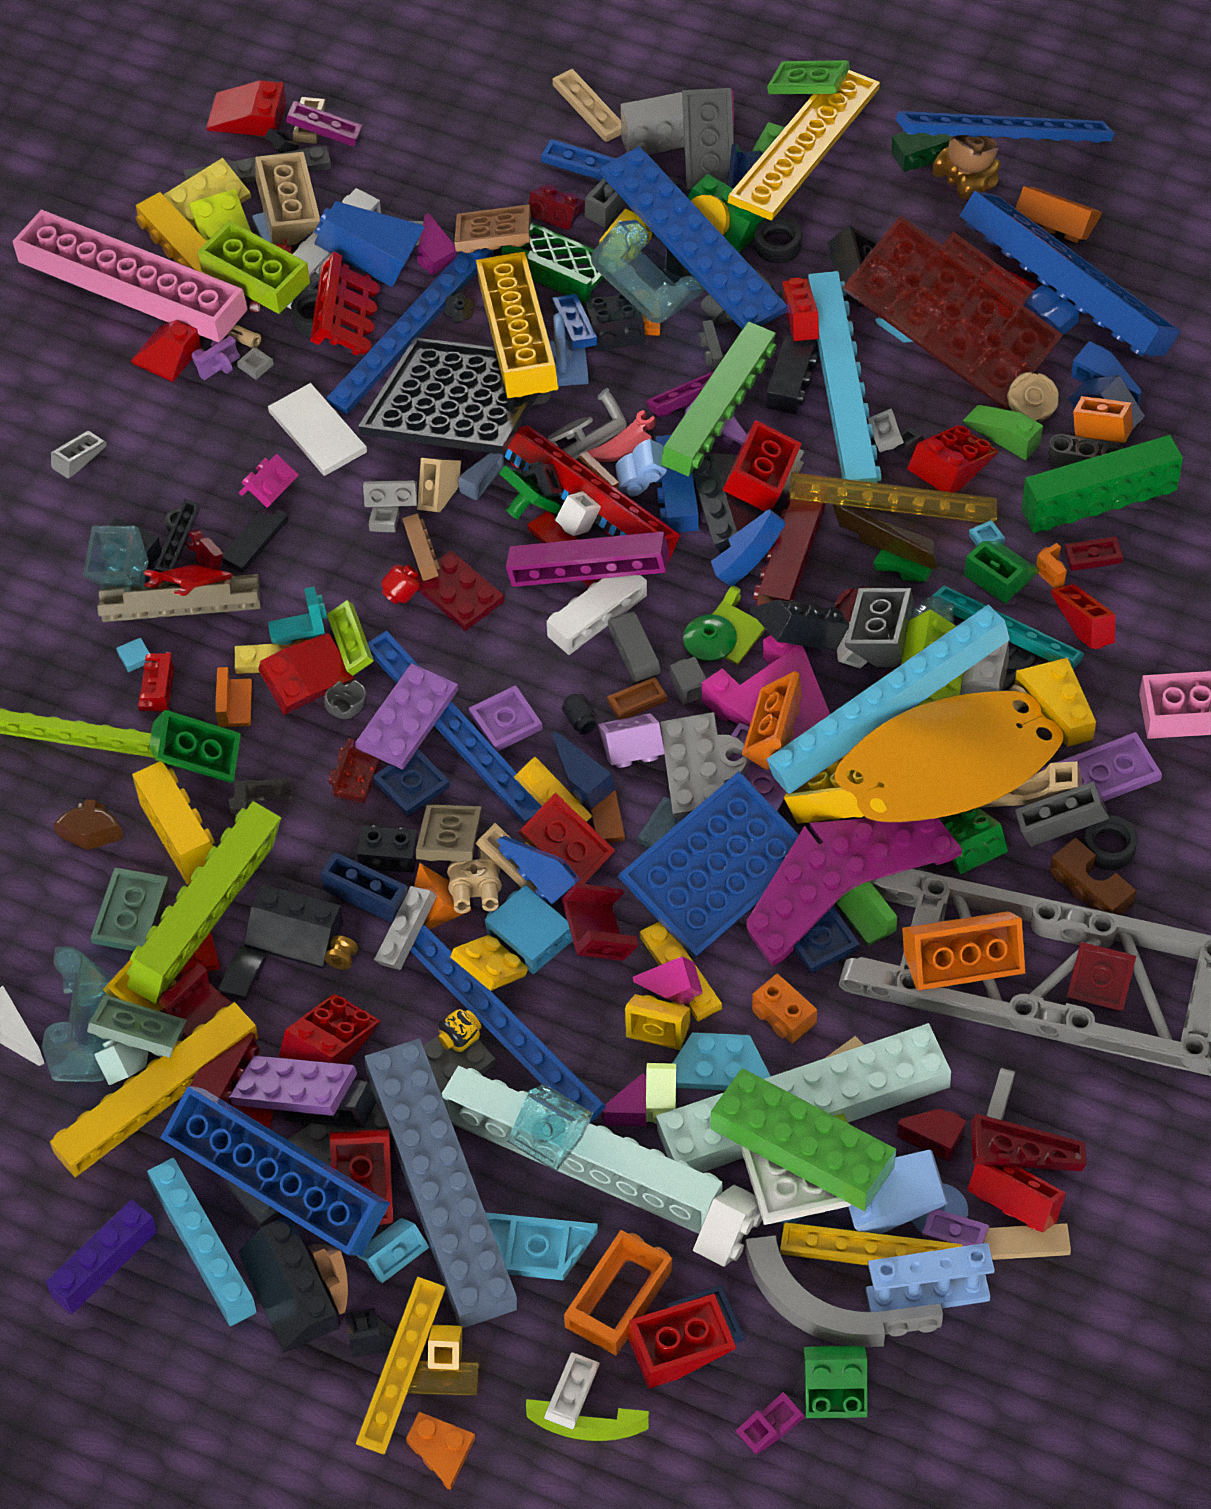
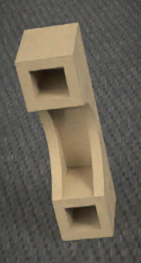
M1078 761L1050 763L1045 770L1036 773L1015 790L978 808L1029 805L1082 786V775Z

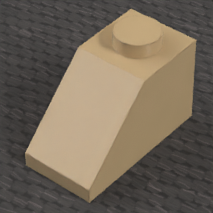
M421 458L417 510L441 512L459 487L460 460Z

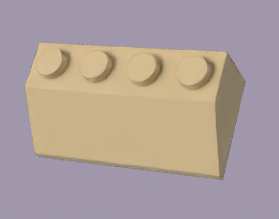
M304 152L255 157L256 182L270 242L276 245L284 243V238H287V245H296L316 229L320 222Z

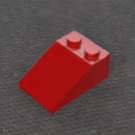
M260 80L216 93L206 127L207 131L265 136L269 128L279 130L286 106L284 82Z
M329 633L287 647L261 660L258 668L283 715L325 695L327 689L332 688L338 681L347 684L355 679L354 676L347 672L341 653Z
M389 1129L330 1132L331 1167L390 1202L379 1224H393Z
M715 1294L629 1320L627 1336L648 1389L675 1381L736 1349Z

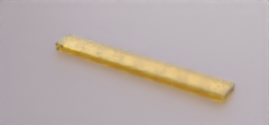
M791 472L789 498L983 523L992 520L995 524L997 520V498Z

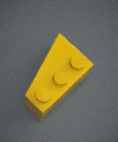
M1068 658L1016 671L1015 685L1022 687L1029 695H1032L1040 704L1043 716L1054 721L1064 733L1063 743L1067 747L1093 740L1096 720Z

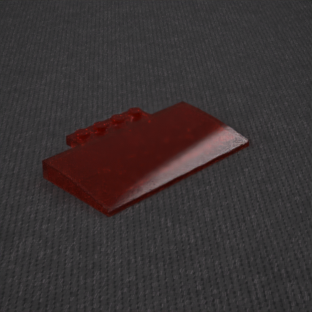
M901 215L842 288L1005 410L1009 406L1007 395L1014 380L1024 373L1032 372L1031 374H1034L1063 336V334L1023 306L1032 295L1033 290L956 233L952 232L941 245Z

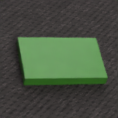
M782 61L767 86L768 93L836 94L850 69L849 61Z

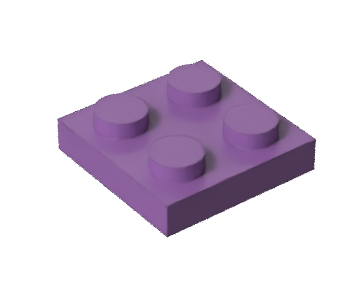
M516 685L469 708V715L486 740L497 752L543 730L542 722Z

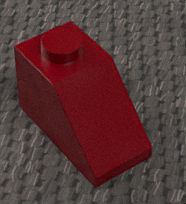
M942 1109L928 1111L900 1119L897 1127V1138L925 1151L931 1150L933 1155L949 1162L965 1135L966 1120H963L960 1115L951 1111L946 1112Z

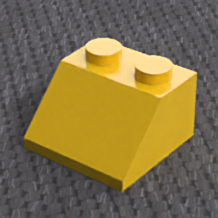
M635 994L626 1004L625 1008L626 1037L681 1050L690 1024V1007L678 1004L677 1002L670 1003L658 1000L651 995L641 996Z

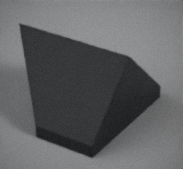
M374 1308L345 1313L353 1358L391 1349L397 1332L375 1313Z

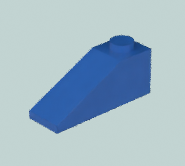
M1089 341L1073 360L1071 377L1084 383L1090 379L1120 375L1138 406L1140 405L1142 391L1115 356L1104 347Z

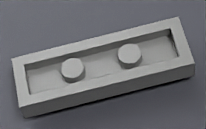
M414 886L410 887L374 959L377 963L401 970L437 895L430 890Z

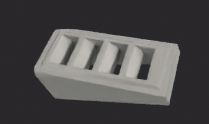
M87 431L51 452V467L66 478H70L106 447V442L90 431Z

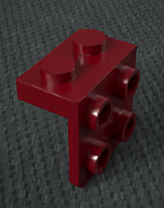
M200 963L193 969L185 971L180 981L174 987L167 988L158 1000L160 1012L187 1020L182 1034L186 1038L192 1035L196 1027L206 1024L213 1019L221 1008L229 1007L233 1004L209 983L207 969Z

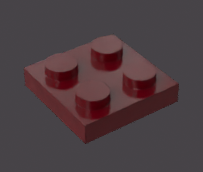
M1080 942L1067 998L1123 1012L1137 956Z

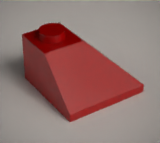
M179 320L159 326L132 358L131 363L174 382L193 359L192 353L201 349L198 329Z

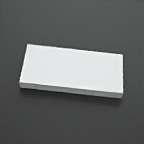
M311 383L268 406L269 413L323 476L367 452L364 443Z

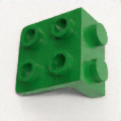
M978 807L939 819L962 848V855L952 860L955 871L960 875L1008 852L1001 823Z

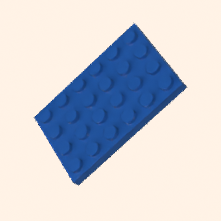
M738 771L624 869L618 878L695 959L757 905L799 834Z

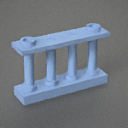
M988 1243L868 1261L873 1286L866 1287V1297L870 1312L941 1304L942 1308L990 1301V1292L985 1274L994 1273L995 1270Z

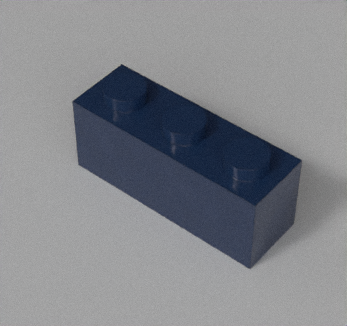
M336 852L320 873L323 891L393 923L408 893L407 885Z

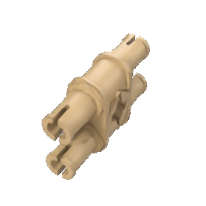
M480 848L478 849V860L451 861L447 873L450 878L448 890L453 896L454 910L458 913H466L470 910V897H481L482 907L486 911H495L499 906L498 892L502 886L499 879L500 867Z

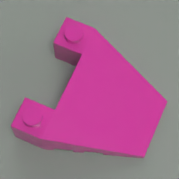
M770 635L763 640V659L769 664L767 667L741 685L722 668L702 682V702L720 719L726 722L730 720L736 724L740 722L750 727L760 689L796 671L800 675L802 699L799 706L800 712L796 717L793 727L794 734L790 739L791 742L829 716L830 712L804 647L777 642Z

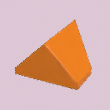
M419 863L414 887L430 890L437 895L423 924L432 929L465 914L454 910L453 896L448 890L450 881Z

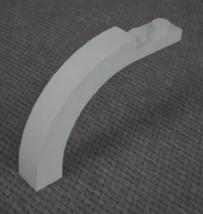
M776 1235L746 1239V1256L749 1268L760 1291L785 1319L808 1334L841 1345L879 1347L884 1346L886 1334L901 1336L909 1331L931 1332L942 1325L943 1312L941 1304L879 1312H857L832 1306L810 1294L794 1279L782 1260Z

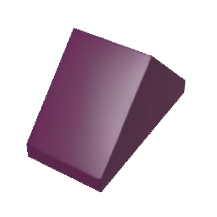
M644 1073L605 1104L607 1107L601 1112V1122L605 1126L646 1127L647 1076Z

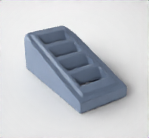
M490 453L465 471L458 478L460 493L474 500L479 499L504 467L503 454Z

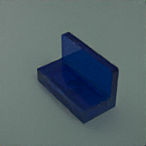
M732 144L728 177L729 187L734 189L763 155L761 151L742 152L737 144Z

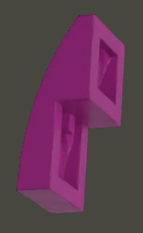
M783 1392L761 1413L757 1410L736 1432L751 1450L758 1454L789 1432L805 1416Z

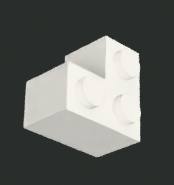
M733 1185L715 1197L693 1251L723 1267L733 1260L737 1261L744 1248V1245L741 1244L744 1234L747 1235L753 1227L757 1228L762 1221L755 1195Z

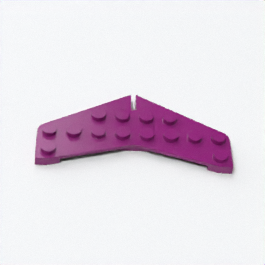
M864 818L810 823V829L821 844L819 845L804 826L747 919L748 934L773 967L783 961L794 950L793 946L844 894L865 882L931 863L939 865L952 861L962 855V848L938 818L907 822H880Z

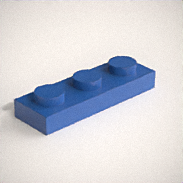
M550 139L541 154V162L598 180L603 179L600 175V167L616 159Z
M572 294L552 298V307L555 313H560L563 316L565 334L572 349H582L597 345V336L577 295Z

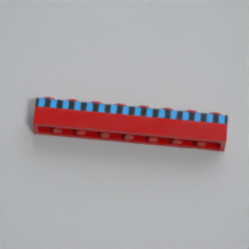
M530 426L519 427L503 455L514 467L520 468L525 472L529 470L528 466L535 462L542 461L543 464H553L563 490V494L559 495L560 498L565 501L568 495L579 492L586 493L601 506L593 523L599 525L606 534L612 537L664 532L669 549L668 561H670L680 534Z

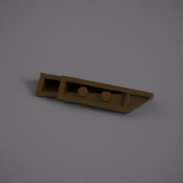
M833 504L839 527L859 534L861 542L928 568L937 569L936 549L932 539L873 518L856 507Z

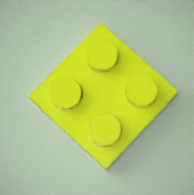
M236 189L193 201L188 205L197 231L206 241L210 240L229 220L251 232Z

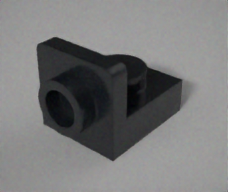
M542 461L535 462L528 466L529 470L521 473L523 479L537 478L536 485L543 497H557L563 494L553 464H543Z

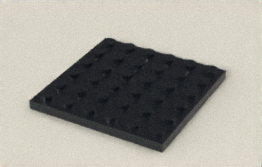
M414 337L358 426L359 435L504 455L539 393L519 398H507L495 347ZM553 355L554 362L556 365V355Z

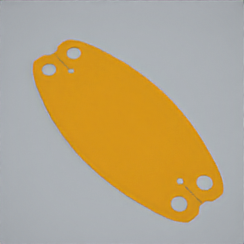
M992 691L952 696L914 707L877 727L842 759L836 768L835 780L844 791L850 792L855 796L857 807L866 818L871 820L907 822L950 816L991 803L1025 783L1056 753L1062 744L1064 733L1054 721L1043 716L1038 701L1027 693ZM1015 700L1025 702L1029 707V711L1027 713L1017 712L1013 707V702ZM1020 723L1023 728H1018L1016 724ZM1037 728H1047L1052 733V739L1046 741L1039 738L1036 734ZM849 770L860 772L863 776V782L861 784L850 782L847 778V772ZM881 782L884 784V787H877V784ZM875 798L883 800L887 805V810L882 813L874 811L870 806V801Z

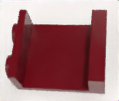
M575 883L562 897L577 955L624 961L638 947L636 936L620 934L612 907L624 894L623 889Z

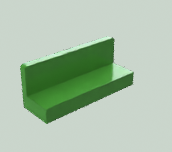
M870 881L862 883L844 894L835 903L868 946L896 931L897 915Z

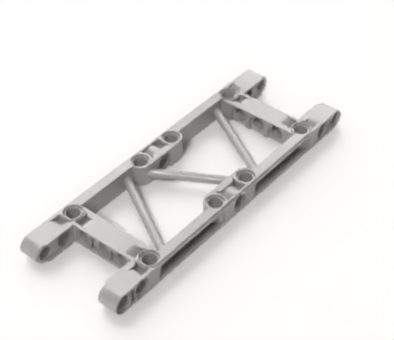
M915 869L870 881L885 901L916 908L911 926L943 922L949 903L956 906L960 919L971 917L968 908L993 914L1009 911L1021 917L1022 920L1031 922L1033 932L1041 937L1076 945L1084 942L1104 948H1109L1114 941L1122 942L1127 954L1137 956L1133 972L1159 1037L1095 1023L1093 1013L1085 1007L1068 1003L1061 1005L1043 1000V997L1074 969L1078 950L1030 994H1018L1011 999L1010 1003L1002 1001L994 979L983 980L989 998L942 987L918 991L904 954L900 966L863 957L847 959L839 981V986L844 991L1211 1076V955H1209L1211 954V935ZM1097 929H1103V930H1106V931H1105V932H1101V931H1098ZM1136 946L1198 959L1181 1042L1172 1040ZM906 986H913L915 989H908ZM1017 1012H1026L1027 1015H1021ZM1079 1024L1084 1026V1028H1078L1074 1025ZM1193 1050L1199 1054H1192L1188 1051Z

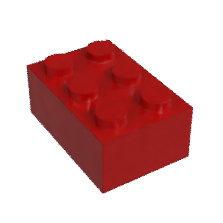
M755 420L741 445L722 490L765 512L768 509L771 510L783 490L802 443Z

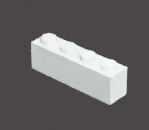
M641 575L603 578L599 582H594L582 595L574 597L566 607L549 617L547 620V636L570 655L607 627L609 619L621 616L647 596V580Z

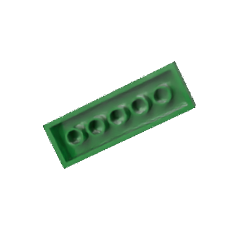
M1168 435L1025 478L1021 511L1032 532L1036 533L1048 531L1053 527L1066 523L1071 524L1089 516H1097L1113 509H1121L1126 505L1136 502H1145L1156 496L1168 495L1178 488L1183 457L1172 437Z

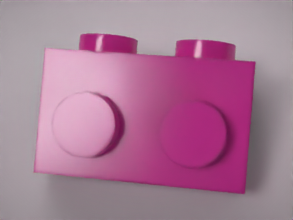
M276 454L270 461L264 458L255 468L258 473L255 475L251 472L241 482L244 487L239 494L243 496L249 490L268 508L299 474Z

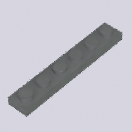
M327 145L271 154L304 152L309 173L331 169ZM255 157L226 162L243 184L256 182ZM208 166L184 170L185 180H188Z

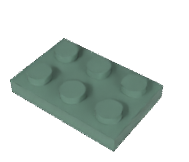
M114 868L91 935L92 944L134 951L138 945L143 947L149 930L153 925H156L170 883L169 878Z
M104 995L89 1022L87 1032L101 1039H111L128 1047H137L150 1051L157 1056L171 1057L185 1030L187 1020Z

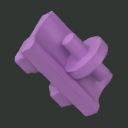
M230 335L226 339L223 338L221 342L212 340L211 348L207 351L198 349L192 353V358L200 378L206 380L220 370L226 374L232 371L231 363L240 358V354L235 346V338Z

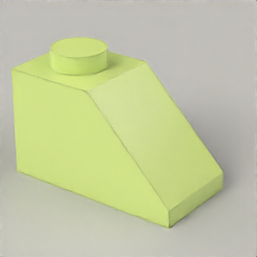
M647 1063L646 1122L657 1124L656 1115L676 1109V1064Z

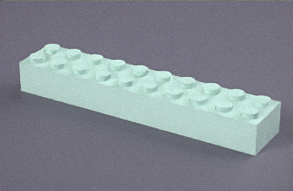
M928 1023L768 1077L764 1080L833 1116L844 1113L847 1122H851L950 1088L951 1070ZM723 1093L656 1115L657 1132L668 1158L676 1162L684 1161L701 1173L744 1158L741 1145L711 1130V1110Z
M458 1066L442 1092V1099L452 1124L700 1234L713 1199L722 1193V1181L715 1175L708 1172L701 1173L684 1161L676 1162L667 1158L659 1150H649L642 1147L632 1138L617 1136L604 1126L592 1125L577 1114H567L552 1103H542L525 1091L518 1092L508 1088L500 1080H490L483 1077L475 1069H465Z

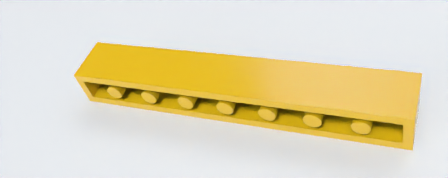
M235 1002L229 1007L221 1008L213 1019L206 1024L196 1027L192 1035L184 1041H179L171 1057L162 1056L160 1059H154L143 1072L127 1079L123 1087L115 1093L106 1095L98 1106L91 1111L82 1113L77 1121L67 1129L64 1128L58 1131L53 1140L50 1141L54 1154L70 1173L77 1177L181 1098L201 1067L250 1033H254L257 1040L259 1037L256 1025Z

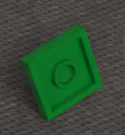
M506 465L499 472L504 479L519 491L512 503L505 509L514 518L519 520L530 503L556 515L561 510L562 505L553 497H543L537 488L536 482L532 479H523L521 472Z

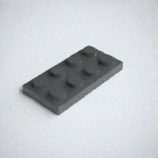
M731 88L682 90L686 189H692L707 174L729 187H735Z

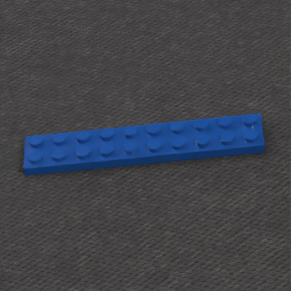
M640 146L600 167V175L742 330L748 321L762 327L787 312V304Z

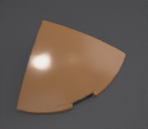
M326 1244L307 1246L326 1290L330 1291L328 1295L339 1314L344 1313L347 1305L348 1281L341 1251L335 1246Z

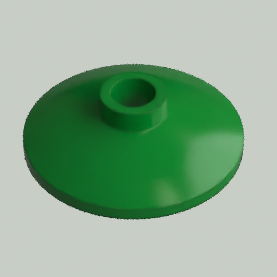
M709 614L697 617L691 621L684 631L683 640L684 646L691 656L701 661L713 662L727 657L733 651L737 635L734 626L729 620L719 615ZM713 632L712 635H707L705 633Z

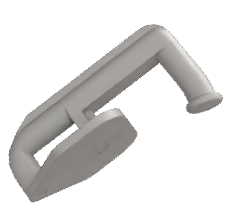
M609 388L604 389L597 399L601 400L606 406L612 418L611 421L585 435L582 428L591 423L593 419L592 417L581 418L557 430L547 439L558 446L557 440L564 437L569 440L575 437L576 442L563 449V451L577 459L580 454L596 448L624 431L626 420L614 397L609 392Z

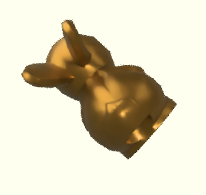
M946 147L937 156L933 164L932 174L937 178L948 176L947 183L953 186L957 184V192L960 198L969 200L974 191L986 193L987 190L996 186L999 179L997 171L1000 167V160L998 158L994 159L993 163L984 171L964 174L952 163L948 156V147Z

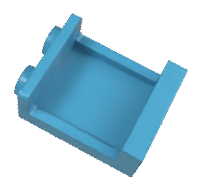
M526 885L519 891L512 892L506 902L495 911H490L485 919L486 933L490 936L496 934L525 959V965L529 967L528 970L533 975L573 941L568 921Z

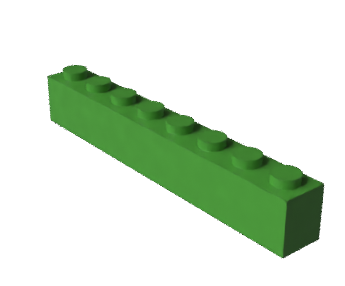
M749 321L747 322L665 444L661 465L688 477L694 468L698 469L700 467L705 451L710 452L715 436L722 434L725 421H730L733 417L736 404L741 405L746 389L753 387L756 374H761L764 370L767 357L772 358L777 346L774 344L775 332Z

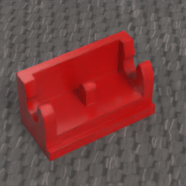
M166 652V654H147L145 661H156V663H144L138 709L139 711H168L174 675L171 652Z

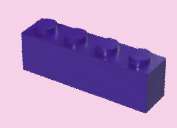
M131 1199L46 1280L51 1297L70 1314H73L157 1233L153 1217Z

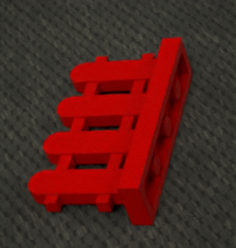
M333 252L321 265L310 341L319 345L325 338H328L333 345L339 343L352 349V354L358 356L359 353L367 354L371 350L372 344L367 338L363 337V334L369 335L375 326L365 316H372L377 311L376 303L368 299V296L374 297L380 291V287L375 281L371 280L370 275L365 274L362 276L349 270V266L346 264L341 266L342 255ZM346 286H348V287H350V288H352V289H354V290H356V291H358V292H361V293H360V294H357V293H355V292H353V291L347 289ZM343 305L358 311V314L344 308ZM342 324L348 328L355 330V333L341 327L340 325Z

